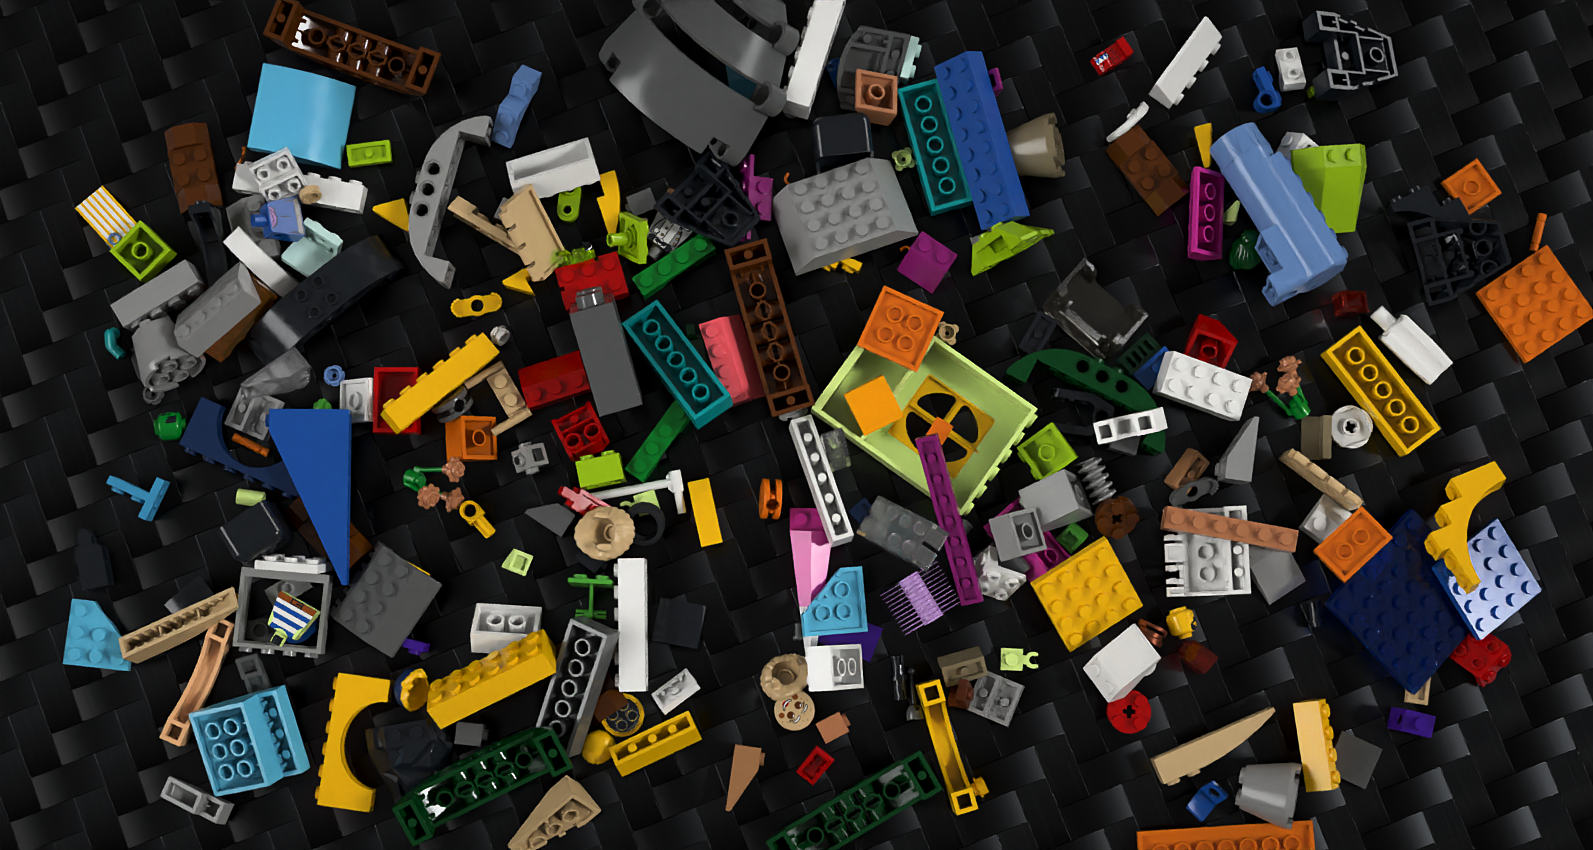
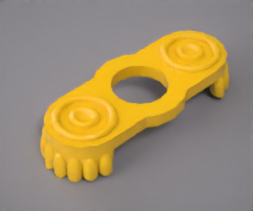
M492 292L491 295H474L469 299H456L451 304V311L456 317L460 318L482 316L485 313L498 311L502 306V298L497 293L494 294ZM475 300H481L484 304L483 309L479 312H475L471 308V304Z

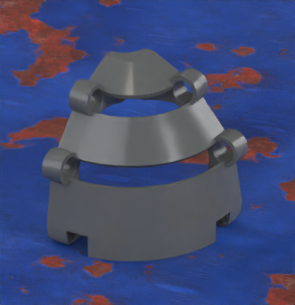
M632 0L636 10L605 41L599 52V58L605 68L614 73L609 80L641 112L690 148L701 154L709 145L716 158L731 166L738 165L749 151L768 116L774 117L783 110L787 100V94L785 90L780 88L786 56L790 55L797 47L800 34L797 29L787 24L786 5L782 0H656L651 7L643 8L647 0ZM668 14L686 34L732 70L757 84L751 97L748 99L687 57L656 27L659 20ZM745 16L750 18L747 28L737 20H741Z

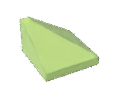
M1237 200L1223 214V224L1233 225L1236 222L1240 201Z
M513 549L502 564V567L526 576L533 556Z

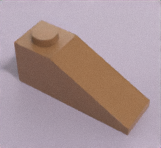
M735 744L726 811H731L757 773L759 765L763 766L765 753L761 752L762 747Z

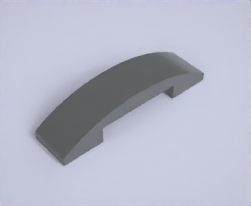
M258 653L235 659L248 694L272 688Z

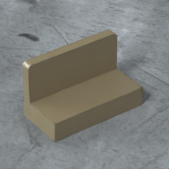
M1322 415L1320 417L1306 416L1302 418L1300 453L1309 460L1331 459L1332 415Z
M979 646L937 658L946 687L959 684V679L971 681L988 676L984 656Z

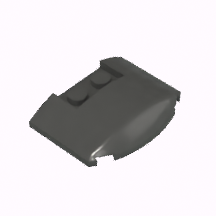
M862 25L847 42L838 65L836 90L841 109L857 111L855 109V76L857 69L897 76L898 88L911 37L910 34Z

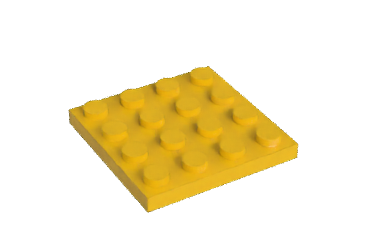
M1105 536L1030 582L1069 652H1072L1143 606Z

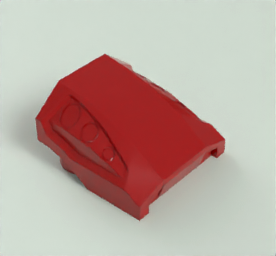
M590 401L557 420H551L572 462L580 461L582 456L595 455L603 451L610 443Z

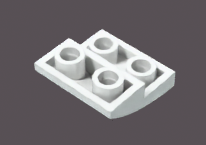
M288 147L248 165V169L257 181L259 190L267 203L290 198L299 194L301 189L308 186Z

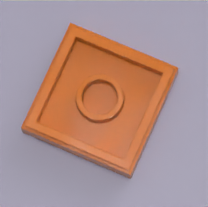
M1475 159L1441 182V185L1452 200L1458 197L1461 199L1469 215L1502 193L1478 159Z

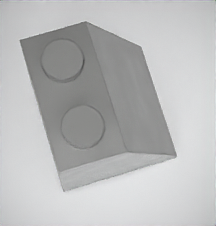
M1065 469L1018 491L1021 497L1019 498V503L1023 510L1035 507L1042 533L1094 516L1080 477Z

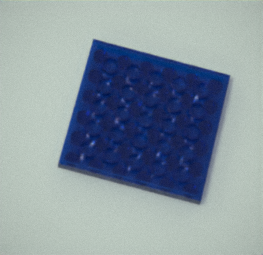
M1408 509L1388 531L1393 538L1345 583H1342L1324 605L1411 695H1415L1470 633V630L1431 568L1441 560L1435 561L1433 556L1427 552L1424 544L1428 535L1434 531L1413 509Z

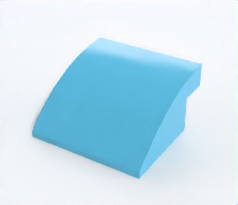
M263 63L247 147L251 151L269 154L288 147L296 163L341 170L356 86L301 70Z
M285 685L246 694L188 714L215 797L267 787L283 777L301 774L311 768Z

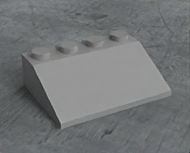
M241 260L178 314L174 329L178 345L196 358L262 303L246 265Z

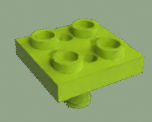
M619 212V233L607 234L608 246H618L619 255L637 264L646 263L648 255L647 235L649 233L647 221L629 212Z

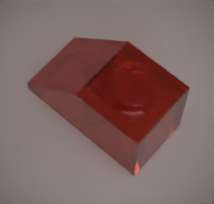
M1196 640L1185 641L1178 649L1180 654L1177 656L1196 674H1205L1219 658Z

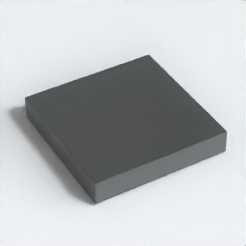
M1340 731L1333 747L1337 753V760L1335 761L1336 770L1339 771L1341 779L1366 789L1383 749L1347 732Z

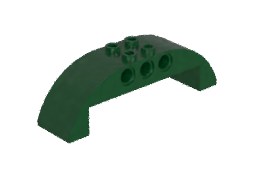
M1048 349L1029 354L1011 365L1002 377L1022 387L1026 383L1033 367L1036 366L1084 392L1095 393L1112 406L1127 414L1158 408L1148 392L1137 382L1123 375L1124 371L1115 366L1110 368L1104 365V361L1096 356L1090 358L1079 352L1066 349ZM1077 365H1081L1084 368V373L1077 370ZM1096 375L1102 376L1104 382H1099L1096 379ZM1116 384L1122 387V393L1116 390ZM1165 430L1142 435L1138 448L1155 457L1163 453L1165 449Z
M537 727L500 740L437 772L405 794L392 807V810L414 847L432 838L436 827L549 771L552 777H555L572 769L573 765L552 727Z
M919 750L879 770L806 813L766 840V843L770 850H837L919 800H926L943 788Z

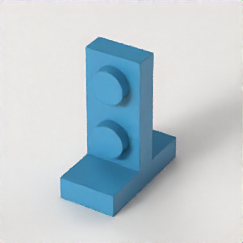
M111 475L106 482L112 486L111 490L122 495H124V492L132 495V500L142 504L145 501L138 517L151 522L170 484L169 481L157 477L149 492Z

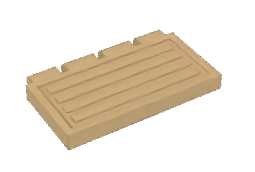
M525 184L500 207L502 211L498 215L505 228L510 227L507 232L514 246H520L517 251L524 265L530 264L526 269L533 282L545 280L555 271L554 269H557L567 259V253L532 184Z
M1290 449L1283 452L1279 457L1280 461L1346 510L1358 509L1364 502L1335 478L1329 476L1327 472L1310 462L1300 452Z

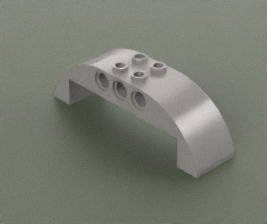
M478 116L461 121L450 127L435 141L424 160L421 171L417 172L415 179L417 187L415 192L412 191L409 200L411 208L408 230L414 253L426 271L440 285L447 289L451 287L455 267L449 261L432 256L465 140L490 147L494 123L489 116Z

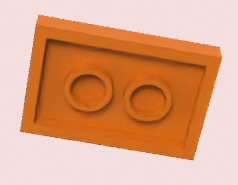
M1361 506L1318 545L1313 552L1345 583L1393 537Z

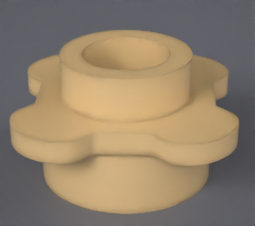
M944 321L940 322L936 337L943 342H947L949 345H954L959 327L956 324L951 325L946 324Z

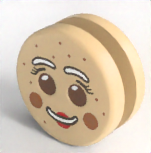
M800 691L785 700H777L774 713L776 720L782 727L796 731L807 727L811 723L815 707L810 696Z

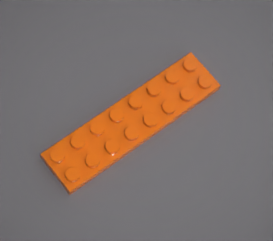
M1313 820L1293 821L1291 830L1283 829L1267 822L1136 831L1138 850H1315Z

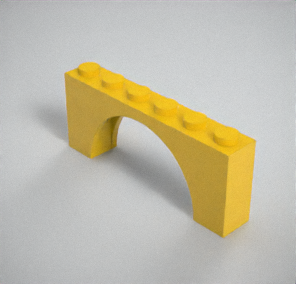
M940 679L916 684L917 693L953 812L956 815L976 810L978 809L977 802L954 739Z

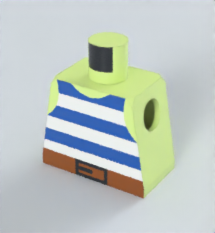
M280 591L268 621V625L276 629L270 641L282 647L288 637L299 640L320 615L321 611L285 591Z

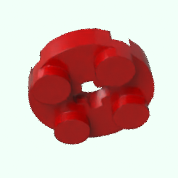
M1131 690L1124 698L1108 703L1106 714L1109 722L1115 729L1123 733L1132 734L1143 730L1147 726L1151 717V707L1144 695L1138 691ZM1127 705H1131V709L1135 710V713L1131 714L1130 718H1127V714L1123 713V709H1127Z

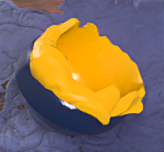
M408 668L395 680L394 695L396 701L408 711H416L428 701L429 682L426 672L422 668Z

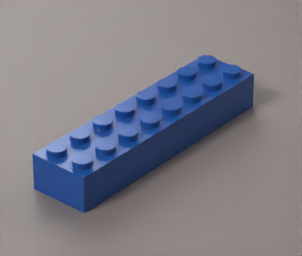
M966 51L935 66V73L981 230H991V227L999 222L1006 224L1010 221L1015 222L1030 216L982 51Z

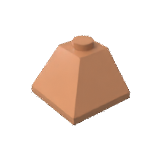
M857 69L855 76V109L857 112L866 114L870 119V123L888 126L897 115V76Z

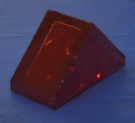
M1343 290L1332 296L1335 317L1369 312L1366 291Z

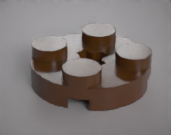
M1118 496L1119 498L1115 499L1111 497L1105 499L1097 506L1094 514L1095 524L1099 532L1116 540L1122 539L1131 532L1139 521V515L1134 503L1123 496ZM1121 514L1119 519L1113 520V515Z

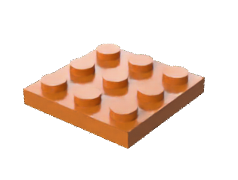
M884 285L857 346L917 373L944 312Z

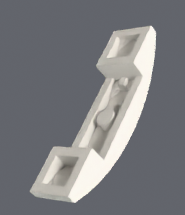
M239 226L223 241L256 276L282 298L300 284L289 272L282 269Z

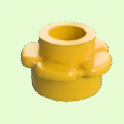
M974 777V783L971 784V787L976 796L980 795L983 798L985 794L989 793V790L982 777L977 779Z

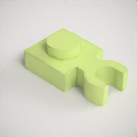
M654 489L634 495L635 502L633 503L624 501L620 504L621 507H632L636 503L650 502L660 508ZM639 513L640 517L648 515V513Z
M1000 648V670L1022 671L1023 664L1029 668H1037L1038 665L1031 664L1029 659L1031 656H1038V653L1029 652L1023 655V649Z

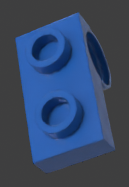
M1263 66L1256 69L1252 74L1260 92L1255 98L1253 106L1257 112L1262 114L1277 110L1281 106L1280 102L1282 101L1280 93L1272 85L1273 78L1270 72L1266 71ZM1263 97L1267 98L1270 105H1263L1260 99Z

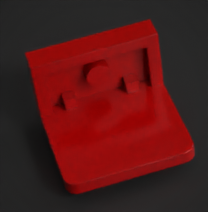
M1469 628L1447 650L1448 657L1473 674L1476 683L1483 688L1487 683L1493 682L1499 669L1507 666L1512 656L1508 645L1491 633L1482 640H1476Z

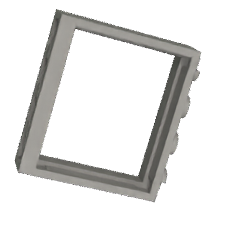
M242 567L238 594L239 608L236 611L232 646H237L239 651L252 652V648H259L261 653L274 654V650L283 651L282 655L296 656V652L305 653V657L318 658V654H325L333 576ZM252 577L324 584L317 647L284 644L280 647L274 643L245 640Z

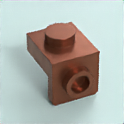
M959 679L958 685L951 686L947 702L949 707L969 709L970 701L973 700L974 688H972L968 680Z

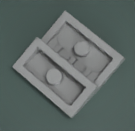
M241 385L224 424L268 442L271 434L269 427L265 425L266 414H269V409H283L285 403L245 385Z
M987 671L988 676L977 679L974 686L973 700L970 701L969 709L966 710L1008 727L1025 686Z

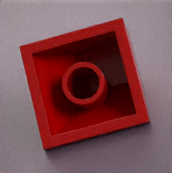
M1199 314L1190 332L1183 354L1225 369L1238 340L1220 321Z

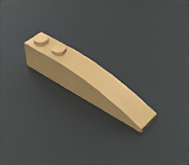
M228 588L118 638L123 659L138 664L214 626L239 608L234 588Z
M1274 707L1265 708L1150 758L1160 783H1167L1170 786L1180 781L1179 777L1186 774L1188 777L1200 773V768L1226 755L1258 730L1275 712Z

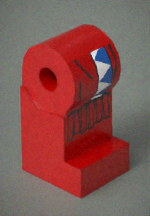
M1122 36L1110 47L1096 55L1090 63L1099 76L1129 59L1134 51Z

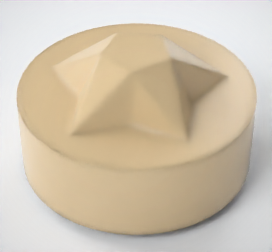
M310 185L300 190L299 197L302 203L313 204L320 200L322 193L319 186Z

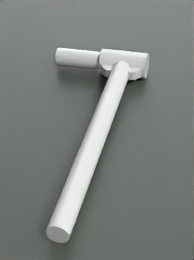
M680 470L670 471L666 479L590 493L603 500L668 487V490L674 493L678 514L686 513Z

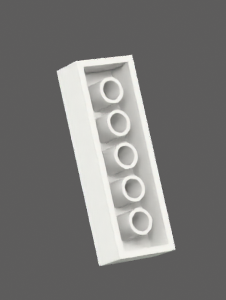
M814 0L813 7H810L807 16V27L804 26L801 43L800 46H797L795 52V66L791 65L787 83L789 86L785 85L783 89L787 94V100L783 109L784 113L808 120L846 0Z
M645 558L618 559V563H614V577H618V585H614V599H618V607L614 608V620L618 621V630L616 631L620 632L617 640L619 652H615V665H619V674H615V687H619V692L648 691L647 560Z

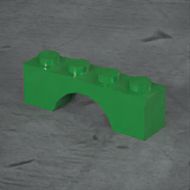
M698 234L634 276L632 280L646 300L683 271L699 265L716 254V248L709 238Z
M674 400L625 468L628 473L642 483H645L667 448L690 421L676 400Z

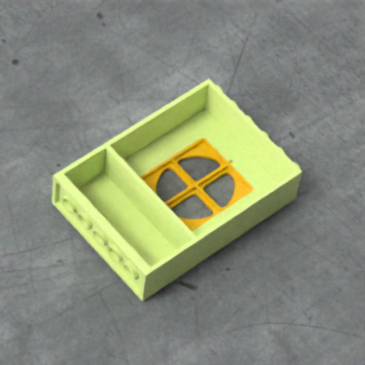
M933 336L917 373L856 345L815 402V406L811 408V413L931 498L918 449L914 447L907 434L906 417L908 413L914 412L932 425L936 418L919 407L917 401L921 397L932 393H943L953 396L956 402L943 420L950 424L960 408L967 406L972 411L978 426V438L975 443L968 442L953 430L948 435L949 438L967 450L964 458L953 462H946L960 515H968L975 505L972 503L975 497L978 499L986 490L987 486L984 484L987 479L991 481L1000 470L997 465L1000 462L1003 464L1012 453L1009 448L1012 444L1016 446L1025 435L1022 432L1024 427L1028 429L1037 418V415L1034 414L1037 408L936 336ZM883 375L904 417L864 436L843 394Z

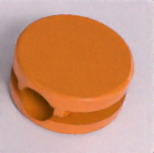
M763 478L759 494L760 518L767 519L768 513H771L772 519H779L782 507V482L780 479H774L772 490H770L769 479Z

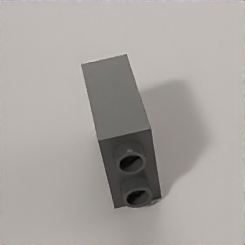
M601 286L590 287L576 292V303L571 304L569 315L599 417L642 405L641 388L613 293L603 295Z

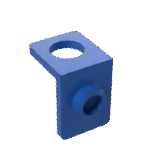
M1212 780L1198 790L1186 805V808L1202 822L1215 805L1225 800L1228 794ZM1210 788L1217 790L1220 796L1214 795Z

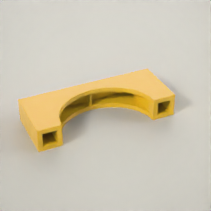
M338 673V677L335 676L333 681V690H336L335 697L331 699L329 711L332 712L331 720H328L326 724V733H329L328 740L324 742L322 748V755H325L324 764L320 765L318 774L321 777L320 786H317L315 792V799H318L317 805L363 812L373 811L377 789L364 785L350 771L345 758V737L352 720L361 710L377 702H391L394 680L349 673Z

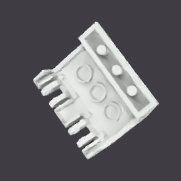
M1247 506L1188 509L1247 521ZM1183 533L1164 536V541H1175V543L1164 544L1165 563L1176 562V565L1165 566V569L1169 572L1179 571L1180 579H1166V584H1177V587L1166 588L1167 597L1251 594L1248 544Z

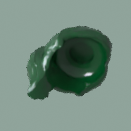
M1258 229L1245 230L1241 237L1232 244L1228 255V261L1232 268L1250 270L1262 262L1255 249L1260 235Z

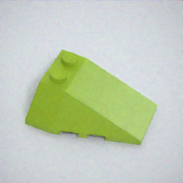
M1330 145L1290 150L1292 170L1294 174L1300 176L1305 191L1312 195L1317 210H1321L1324 214L1327 226L1332 228L1335 233L1355 232L1367 168L1365 145Z

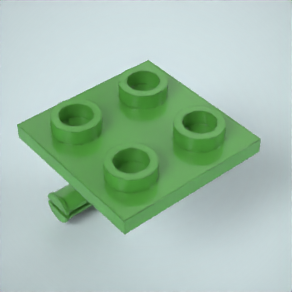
M574 574V578H568V583L571 586L590 587L589 610L576 609V613L584 614H575V617L583 615L592 620H606L607 610H594L595 588L614 589L615 583L610 580L609 576L597 575L596 579H589L587 575Z

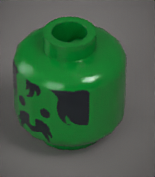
M179 412L161 413L157 419H154L155 434L163 441L181 439L188 426L187 419L182 418Z

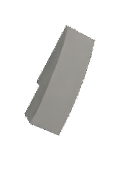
M172 776L168 777L160 797L193 814L201 815L216 824H226L234 806L233 803L219 796L215 797L214 794Z

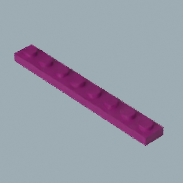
M935 433L915 439L961 606L983 602V594L939 435Z

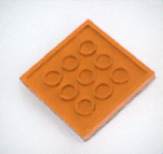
M1545 245L1475 293L1524 363L1529 362L1593 318L1592 307L1548 245Z

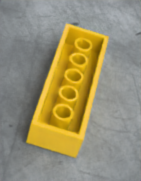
M1361 326L1351 330L1320 354L1360 407L1370 415L1374 425L1399 457L1409 454L1441 429Z
M541 629L537 632H531L519 641L511 642L507 647L499 651L491 652L481 660L471 662L469 666L461 670L453 671L443 679L433 681L429 685L427 712L439 728L442 729L556 673L555 645L544 629Z

